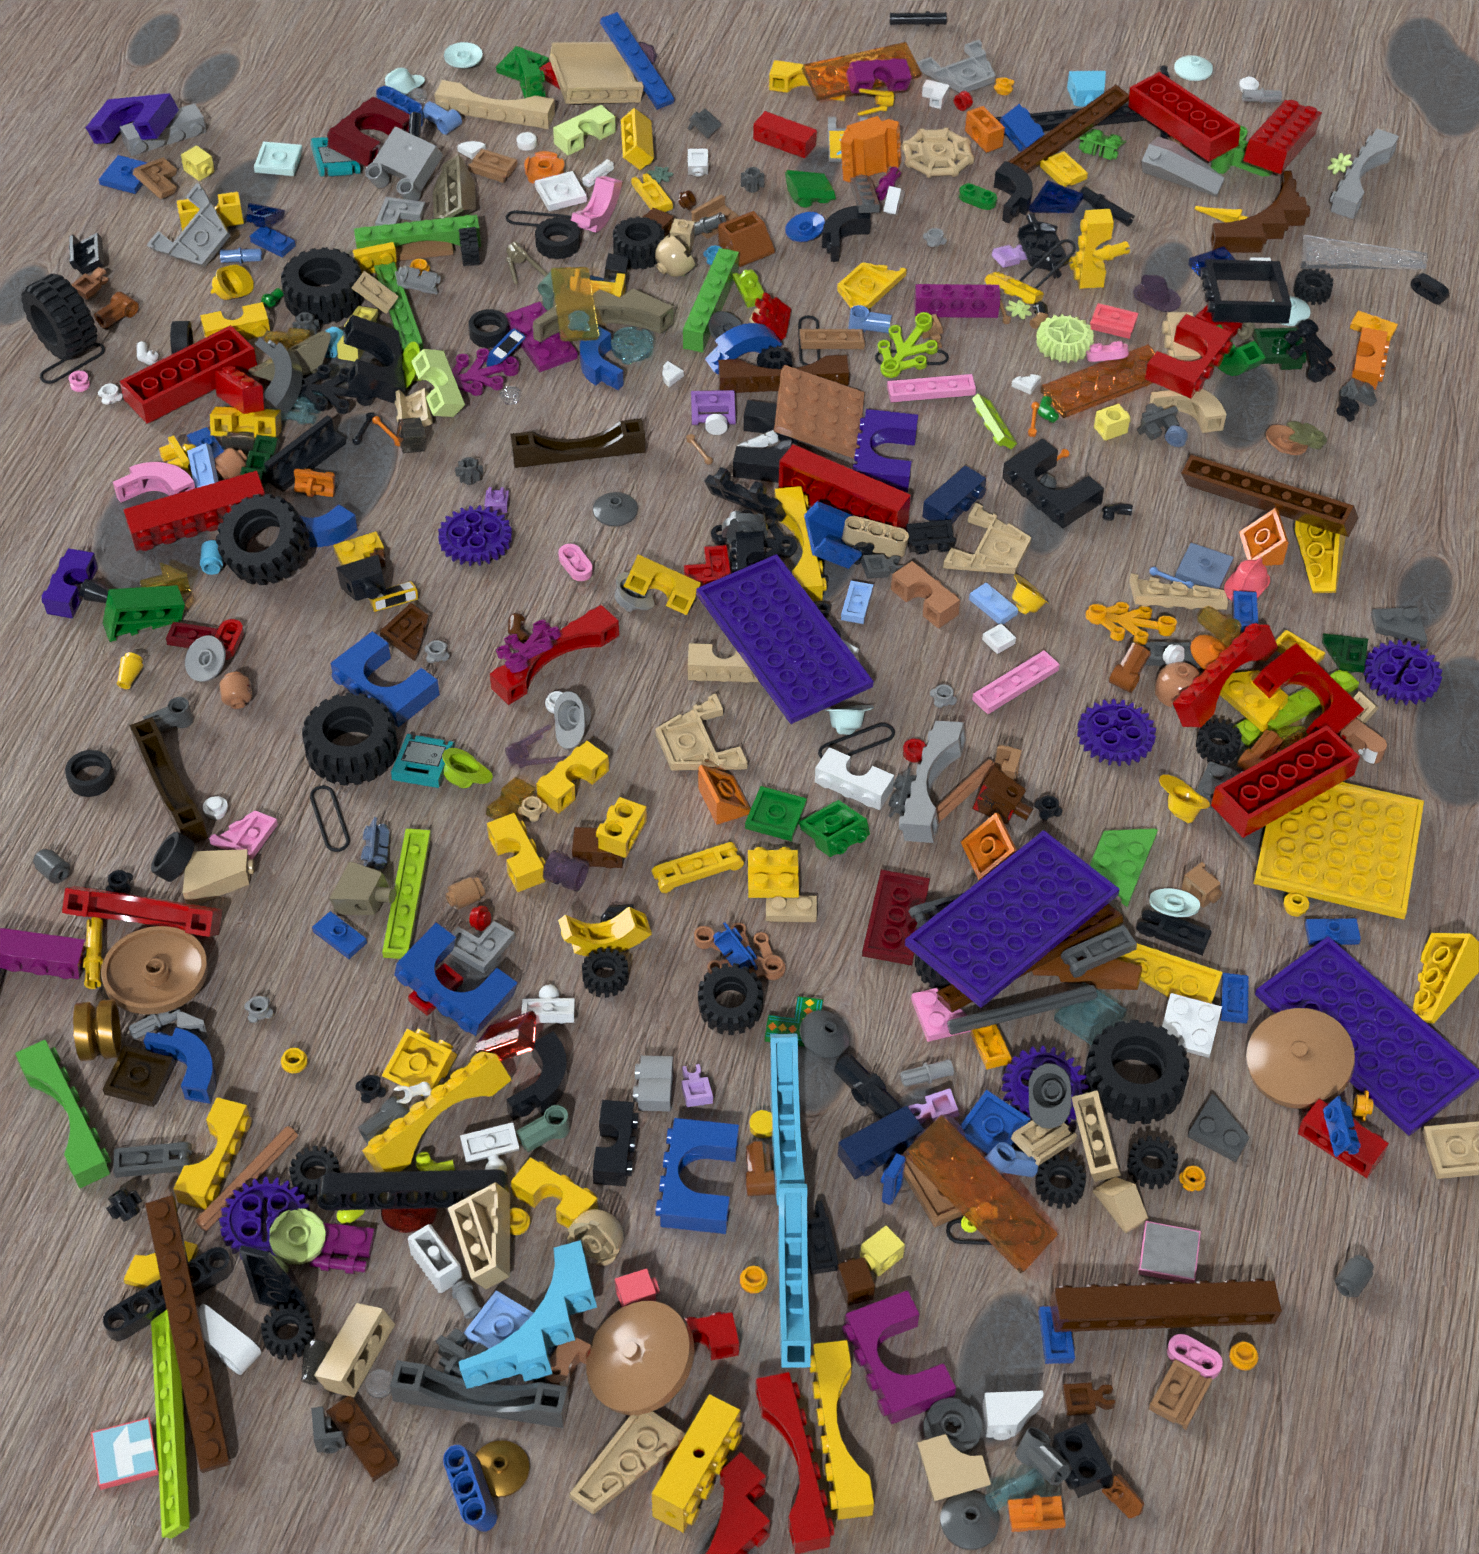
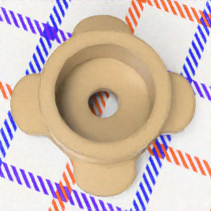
M530 796L523 800L522 807L518 808V814L526 816L530 821L535 822L539 820L540 814L547 810V805L542 803L539 798Z

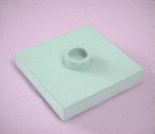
M263 142L254 165L255 173L294 176L303 152L302 145Z

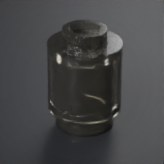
M228 431L227 436L223 435L221 448L225 450L233 448L236 451L240 449L247 456L249 451L253 450L255 437H249V434Z

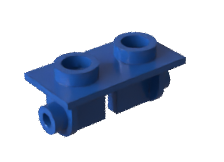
M724 922L726 930L714 934V944L724 956L731 951L734 952L726 957L732 967L733 963H737L741 969L744 966L750 967L752 965L755 970H758L754 962L757 957L750 946L744 947L741 944L743 938L735 927L730 929Z
M1338 1096L1323 1109L1330 1142L1335 1157H1338L1344 1151L1354 1155L1359 1152L1361 1145L1356 1130L1349 1129L1355 1126L1351 1107L1346 1102H1342L1341 1097Z

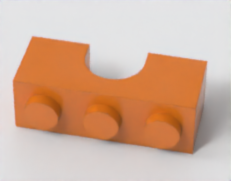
M1362 327L1351 379L1355 378L1364 383L1368 382L1376 390L1378 382L1383 381L1385 369H1381V367L1385 368L1388 355H1384V353H1388L1390 341H1386L1388 332Z

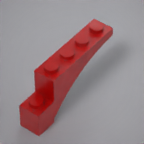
M740 1452L720 1471V1484L724 1487L723 1506L717 1530L706 1554H748L754 1546H762L770 1536V1520L753 1504L766 1491V1475Z

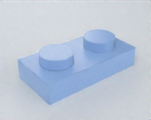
M205 443L188 450L195 488L219 482L211 445Z
M851 580L841 613V620L864 624L873 592V584Z
M984 583L969 594V600L998 624L1003 625L1018 614V608L988 583Z

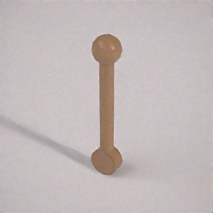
M1000 298V310L1003 315L1002 322L1009 324L1011 317L1006 314Z
M688 434L686 441L693 444L705 459L704 461L707 465L712 464V457L707 456L697 444L693 434Z

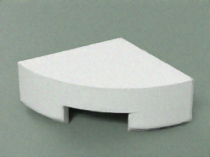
M476 141L464 142L457 146L458 152L470 159H473L481 149L486 150L484 143Z
M667 361L663 366L662 378L664 383L671 387L684 376V371Z
M1034 374L1022 378L1018 376L1012 381L1011 387L1031 394L1040 383L1041 376Z

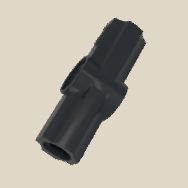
M845 1055L834 1067V1072L849 1086L857 1103L863 1107L868 1106L879 1119L903 1108L887 1092L883 1080L876 1073L870 1074L852 1055Z

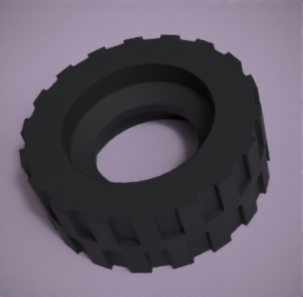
M564 217L548 218L540 222V225H537L535 230L537 251L542 256L556 260L573 256L580 249L579 226L571 221V219H565ZM555 235L568 237V239L563 241H551L548 238Z

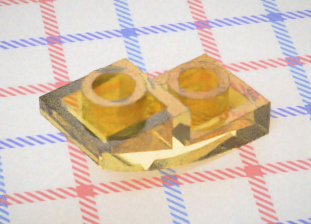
M289 328L287 333L266 330L264 340L266 342L271 340L275 344L280 342L287 348H291L310 338L311 334L310 330Z
M517 777L513 778L502 787L501 796L486 808V815L495 820L512 813L517 815L518 808L522 807L523 800L532 796L536 787Z

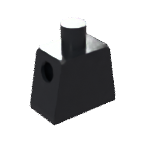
M378 555L336 567L340 587L355 601L366 598L375 599L379 594L386 592Z

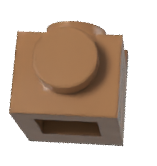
M1203 862L1185 874L1181 888L1182 891L1195 896L1202 908L1211 902H1217L1223 894L1219 889L1221 883L1213 874H1209L1205 870L1206 865Z

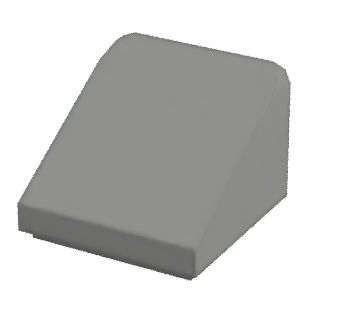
M181 1011L177 1012V1028L189 1031L200 1039L208 1038L204 1020Z

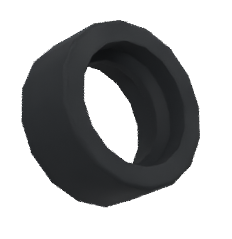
M484 309L478 311L468 321L470 339L479 347L494 348L509 333L508 318L498 310ZM485 325H495L500 327L498 330L493 332H482L478 330L480 327Z
M172 321L170 330L172 354L194 344L190 321Z
M86 750L73 755L65 767L66 779L70 789L75 794L83 797L98 796L106 792L112 786L115 779L111 760L105 753L98 750ZM98 766L104 769V772L93 780L83 781L76 778L80 770L86 767Z
M179 832L170 834L160 845L151 863L152 873L167 882L175 880L183 872L192 857L195 846L193 840Z

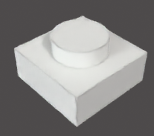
M999 624L983 633L982 640L998 654L1014 645L1016 637L1002 624Z

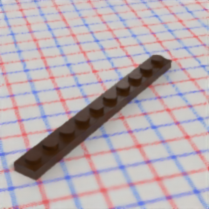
M173 1195L145 1203L199 1468L202 1473H206L230 1465L231 1460L176 1201Z

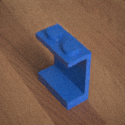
M817 501L804 514L812 555L849 569L862 556L861 551L846 546L842 541L845 520L853 515Z

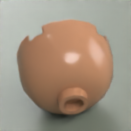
M1172 662L1160 670L1155 682V695L1163 704L1172 707V703L1180 696V693L1186 690L1193 683V680L1201 674L1196 667L1189 663Z

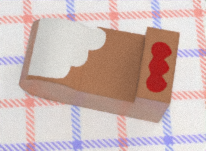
M1357 718L1341 731L1340 738L1353 750L1361 754L1366 762L1377 764L1382 761L1387 748V742L1379 734Z
M575 1337L574 1341L558 1345L550 1358L553 1374L546 1375L545 1382L547 1384L569 1387L570 1376L581 1361L586 1364L592 1350L591 1345Z

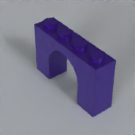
M170 93L107 99L85 128L94 144L111 143L120 131V126L127 125L134 121L132 124L141 140L157 139L179 109Z
M866 409L865 418L860 419L859 430L863 432L858 433L857 445L860 446V449H855L854 461L857 464H853L852 470L896 489L908 492L912 461L884 458L877 455L872 449L885 443L915 446L918 415Z

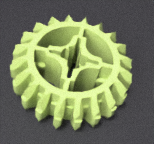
M1061 314L1060 317L1053 315L1052 318H1046L1045 322H1041L1036 336L1039 351L1044 353V357H1051V361L1059 360V363L1066 361L1069 364L1071 360L1077 362L1078 359H1084L1086 351L1090 350L1089 347L1094 343L1091 325L1086 324V320L1080 321L1079 316L1071 317V314L1069 316Z

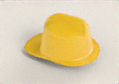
M229 265L217 270L216 275L212 279L213 289L210 293L216 294L223 300H231L251 293L254 288V282L245 268L239 265Z
M1017 574L1013 575L1017 585L1012 594V599L1016 603L1018 611L1023 614L1028 612L1036 613L1045 603H1048L1040 591L1029 581Z
M1165 774L1159 777L1160 785L1169 793L1168 809L1179 819L1186 823H1192L1201 809L1210 807L1207 799L1199 795L1179 778Z

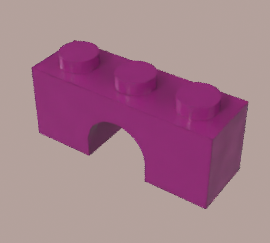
M896 58L891 60L854 61L850 63L846 73L851 93H862L859 92L860 88L871 90L875 79L882 80L886 84L888 91L907 90L912 79L907 60Z

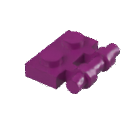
M323 1223L326 1235L325 1245L321 1253L324 1254L310 1261V1267H319L321 1271H330L331 1269L345 1270L347 1274H355V1272L366 1273L367 1261H359L358 1259L359 1257L370 1258L375 1238V1229ZM334 1255H343L348 1257L347 1259L334 1258Z

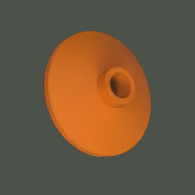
M1200 635L1192 641L1190 649L1197 664L1206 670V667L1213 663L1219 657V654L1227 649V646L1215 637Z

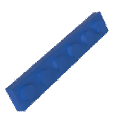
M618 12L602 17L600 19L601 26L638 82H642L643 90L655 108L658 110L673 104L675 98Z

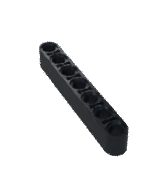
M496 1169L328 1173L318 1179L317 1204L320 1208L329 1211L448 1208L495 1182L509 1192L508 1175L504 1171Z

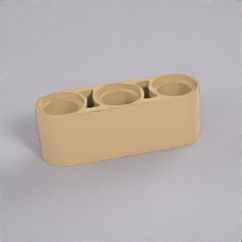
M850 516L845 520L842 533V541L846 545L854 547L859 542L872 543L874 545L873 553L884 554L888 557L895 555L900 556V558L903 557L909 539L908 532L902 528L858 516Z

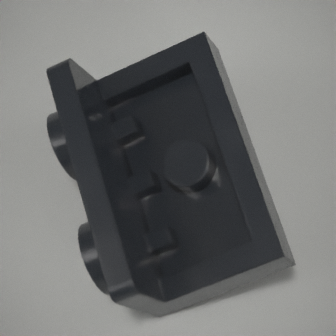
M98 233L82 241H79L74 234L69 236V262L73 269H77L83 275L104 265L103 241Z
M951 520L906 524L905 528L909 534V553L915 552L917 555H922L931 550L948 552L956 544Z

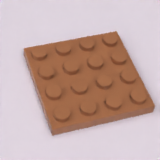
M784 365L780 376L774 432L854 458L855 449L859 448L857 437L858 433H861L859 427L863 413L864 392Z

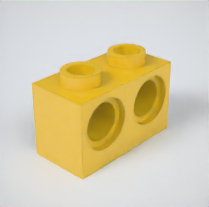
M619 797L615 805L609 807L604 824L600 823L598 826L596 837L598 838L599 849L626 858L647 822V806Z

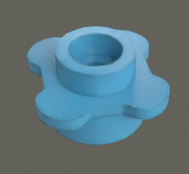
M710 246L703 252V256L707 258V264L712 265L718 249L721 248L720 246Z

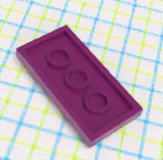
M540 301L505 314L508 318L509 331L516 329L526 336L519 345L539 373L578 359L577 351L562 331L542 342L534 340L533 321L547 312Z

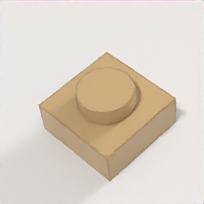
M1359 691L1353 699L1365 709L1357 718L1365 724L1379 707L1363 692Z

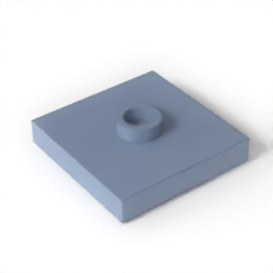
M1190 543L1175 578L1185 582L1191 581L1194 585L1220 589L1234 557Z

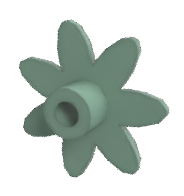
M655 166V171H647L658 184H660L661 180L669 182L668 177L673 176L672 172H667L668 167Z

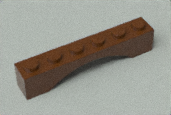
M847 355L824 356L816 362L796 368L848 386L849 383ZM741 359L718 360L719 390H734V393L779 391L782 369L758 367Z

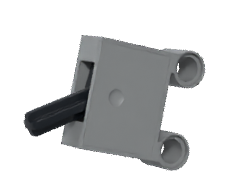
M418 112L410 114L409 132L394 127L373 163L369 164L365 170L366 177L376 188H383L389 183V173L401 178L397 183L398 193L403 199L414 201L420 199L421 190L443 157V154L435 145L420 138L422 116Z

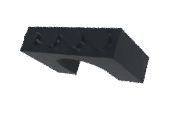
M352 315L343 328L344 344L372 354L380 361L383 367L356 359L347 373L348 388L395 404L396 391L401 390L403 394L406 392L399 331Z
M747 400L743 431L765 434L774 430L777 404ZM776 433L780 443L771 448L757 449L736 446L733 459V477L779 483V461L793 444H798V440Z
M1042 438L1004 462L1002 478L1008 485L1015 488L1022 497L1027 498L1038 510L1045 513L1052 522L1058 524L1063 529L1102 504L1104 488L1090 476L1063 490L1049 489L1041 485L1037 478L1056 466L1058 450Z

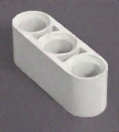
M202 1304L198 1309L207 1350L235 1373L242 1375L262 1354L261 1350L250 1338L206 1304Z

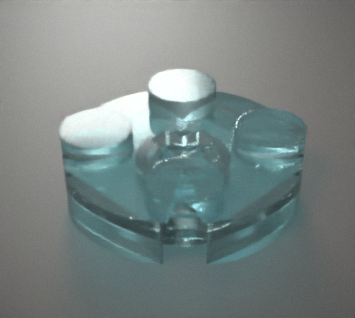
M625 327L614 333V338L611 339V351L615 357L621 359L623 364L630 365L633 362H638L652 356L653 337L645 329L639 331L635 330V327Z

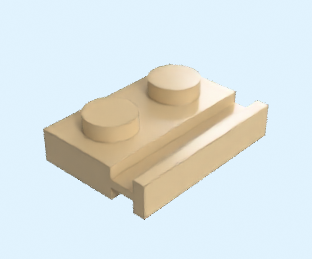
M1032 1120L1016 1130L1011 1140L1029 1158L1032 1156L1036 1160L1035 1164L1039 1166L1074 1143L1078 1135L1076 1133L1072 1134L1068 1130L1069 1126L1065 1123L1059 1127L1048 1129L1040 1127Z

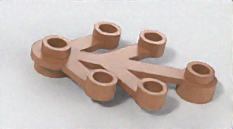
M734 923L731 929L735 927L737 930L742 931L740 933L743 938L741 944L744 947L750 946L746 936L745 925ZM700 926L694 931V943L701 949H708L710 947L720 951L714 944V931L712 928ZM763 932L756 933L753 944L756 949L761 951L763 958L756 956L757 959L754 962L758 970L754 968L749 969V974L754 971L757 978L765 977L768 980L780 979L785 973V963L780 957L772 954L768 935ZM762 939L765 940V942L760 943L757 940ZM727 959L721 961L713 960L708 963L707 972L712 974L711 969L717 966L721 969L722 964L728 963V967L732 966Z

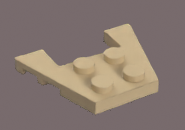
M975 503L968 516V523L987 528V531L973 555L951 548L944 560L943 568L1015 574L1031 544V537L1010 523L1004 524L997 519L996 514L987 513L983 510L982 505Z
M716 694L709 696L708 701L699 706L697 704L694 705L693 710L684 715L679 714L655 729L656 737L671 770H698L701 764L716 770L747 769V760L741 747L716 752L702 723L704 720L723 715V708Z

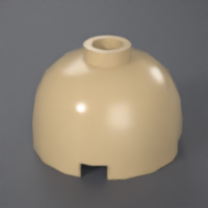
M667 235L661 240L655 250L656 267L662 274L667 273L672 277L683 276L695 267V262L691 255L687 257L685 253L687 249L672 235L670 237Z
M599 1209L583 1212L573 1221L568 1229V1244L581 1240L585 1256L598 1260L594 1264L598 1266L612 1263L618 1256L624 1242V1233L620 1222L612 1214Z

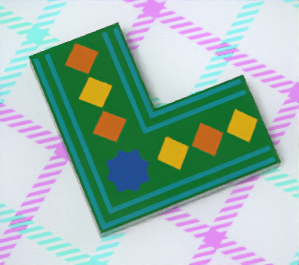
M797 996L794 1018L768 1015L765 1042H770V1034H797L798 1046L805 1047L800 1037V1024L809 1013L822 1011L823 999Z

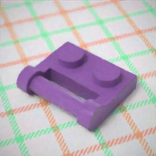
M734 390L691 391L692 425L706 423L707 417L712 415L698 414V412H728V414L720 415L726 417L729 425H735Z

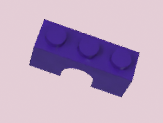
M67 549L64 557H61L56 573L51 576L47 590H44L41 600L47 614L74 618L82 601L78 587L73 585L82 584L85 579L91 580L94 578L98 570L94 553Z

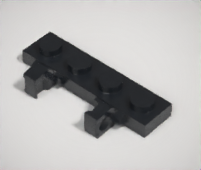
M722 467L719 468L716 475L712 476L709 474L704 482L712 495L763 515L773 514L776 520L780 522L786 516L782 503L774 497L770 499V496L766 495L767 488L761 482L755 481L748 490L741 484H735L733 481H730L731 473Z

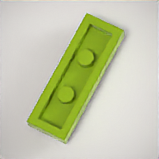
M977 393L972 398L976 405L975 410L984 418L986 428L994 434L993 440L1001 447L1004 445L1012 449L1017 445V442L993 403Z

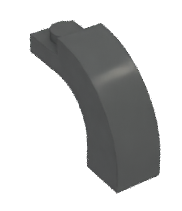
M259 338L255 345L270 356L275 365L274 378L263 393V397L287 414L296 402L301 390L302 369L296 355L282 343L275 344L271 340L266 342Z

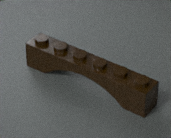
M642 418L619 421L603 432L578 439L550 438L533 431L510 434L514 468L646 453L645 431Z
M153 717L129 725L134 744L176 831L193 840L194 844L208 839L202 816L180 780Z

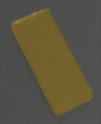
M587 267L552 268L551 279L560 339L562 341L597 340L599 332L589 269Z

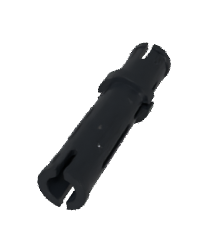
M890 12V25L926 24V26H930V24H947V12Z
M1086 186L1079 192L1081 193L1079 198L1091 204L1094 209H1110L1114 219L1127 227L1132 224L1135 215L1107 200L1103 194H1097Z

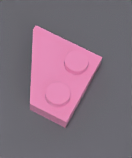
M253 811L246 815L243 820L229 825L228 831L219 836L213 834L209 838L210 844L223 850L247 849L249 858L254 859L277 827V819L258 811Z
M937 988L912 994L911 1000L927 1042L971 1032L969 1030L953 1035L949 1033L947 1027L949 1020L968 1015L961 1009L951 1013L938 1001L936 992L939 990Z

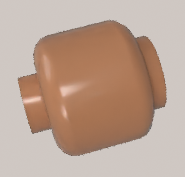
M228 448L215 458L216 471L223 480L240 476L241 468L246 467L247 457L240 449L236 451L233 448Z
M228 673L220 681L221 700L225 705L231 706L232 709H241L251 701V682L243 673Z

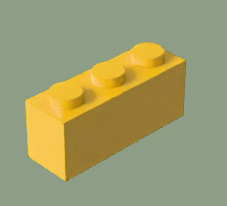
M633 108L621 119L623 158L641 170L651 164L654 159L652 122L637 109Z

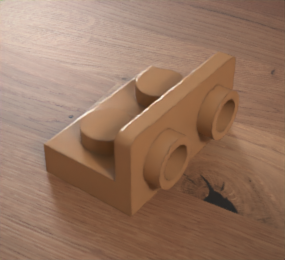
M721 194L692 211V221L698 222L702 217H711L718 213L724 214L726 221L738 217V215L725 206V196ZM718 227L712 229L710 233L701 234L709 239L718 233Z
M998 745L994 767L1017 782L1022 750Z

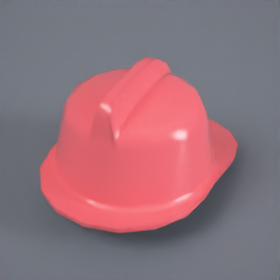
M1262 559L1245 560L1239 564L1238 568L1224 585L1228 599L1232 601L1233 591L1257 592L1258 598L1269 586L1270 576L1267 574V568L1262 564Z

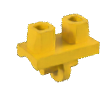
M174 435L168 437L169 445L159 448L162 460L183 469L191 477L192 472L188 467L190 461L187 451L197 446L184 444L181 448Z

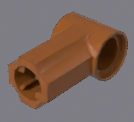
M117 292L112 296L110 304L96 312L94 317L99 326L106 329L124 316L127 318L133 317L138 312L139 304L125 293Z
M1132 643L1121 664H1118L1112 671L1109 683L1132 693L1139 682L1140 673L1151 652L1139 644Z
M1266 730L1251 749L1245 750L1241 755L1237 767L1245 771L1276 754L1283 745V740L1272 730Z
M763 1141L752 1142V1144L746 1146L748 1170L746 1171L747 1196L775 1195L774 1170H771L769 1144H765Z

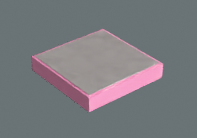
M1145 1221L1138 1274L1180 1281L1187 1284L1194 1283L1201 1231Z

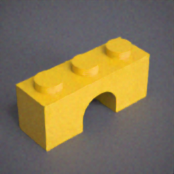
M238 192L218 194L219 202L214 208L224 225L236 226L244 224ZM188 199L177 200L182 231L200 210Z
M263 302L242 306L243 315L236 320L225 319L221 311L200 315L205 338L230 325L245 340L271 335Z
M215 407L210 413L211 436L233 437L234 434L239 432L254 433V438H256V435L277 438L282 431L281 410L264 409V411L243 414L234 407Z
M638 554L623 587L645 596L649 589H658L667 596V607L687 615L696 597V589L700 587L701 583Z
M588 741L580 747H576L571 755L564 761L558 762L552 771L547 775H543L536 783L537 798L558 814L576 800L575 784L571 781L584 779L592 785L609 771L608 755Z
M515 813L488 822V838L497 855L508 852L517 854L506 859L508 876L516 891L520 892L545 882L544 871H547L545 860L543 857H538L534 840L532 838L528 839L524 822L522 820L518 821Z
M531 1157L511 1181L512 1195L533 1208L546 1197H555L561 1200L560 1204L556 1207V1219L559 1224L568 1229L573 1221L583 1212L598 1209V1199L590 1189H582L574 1184L568 1176L557 1174L545 1162H537Z

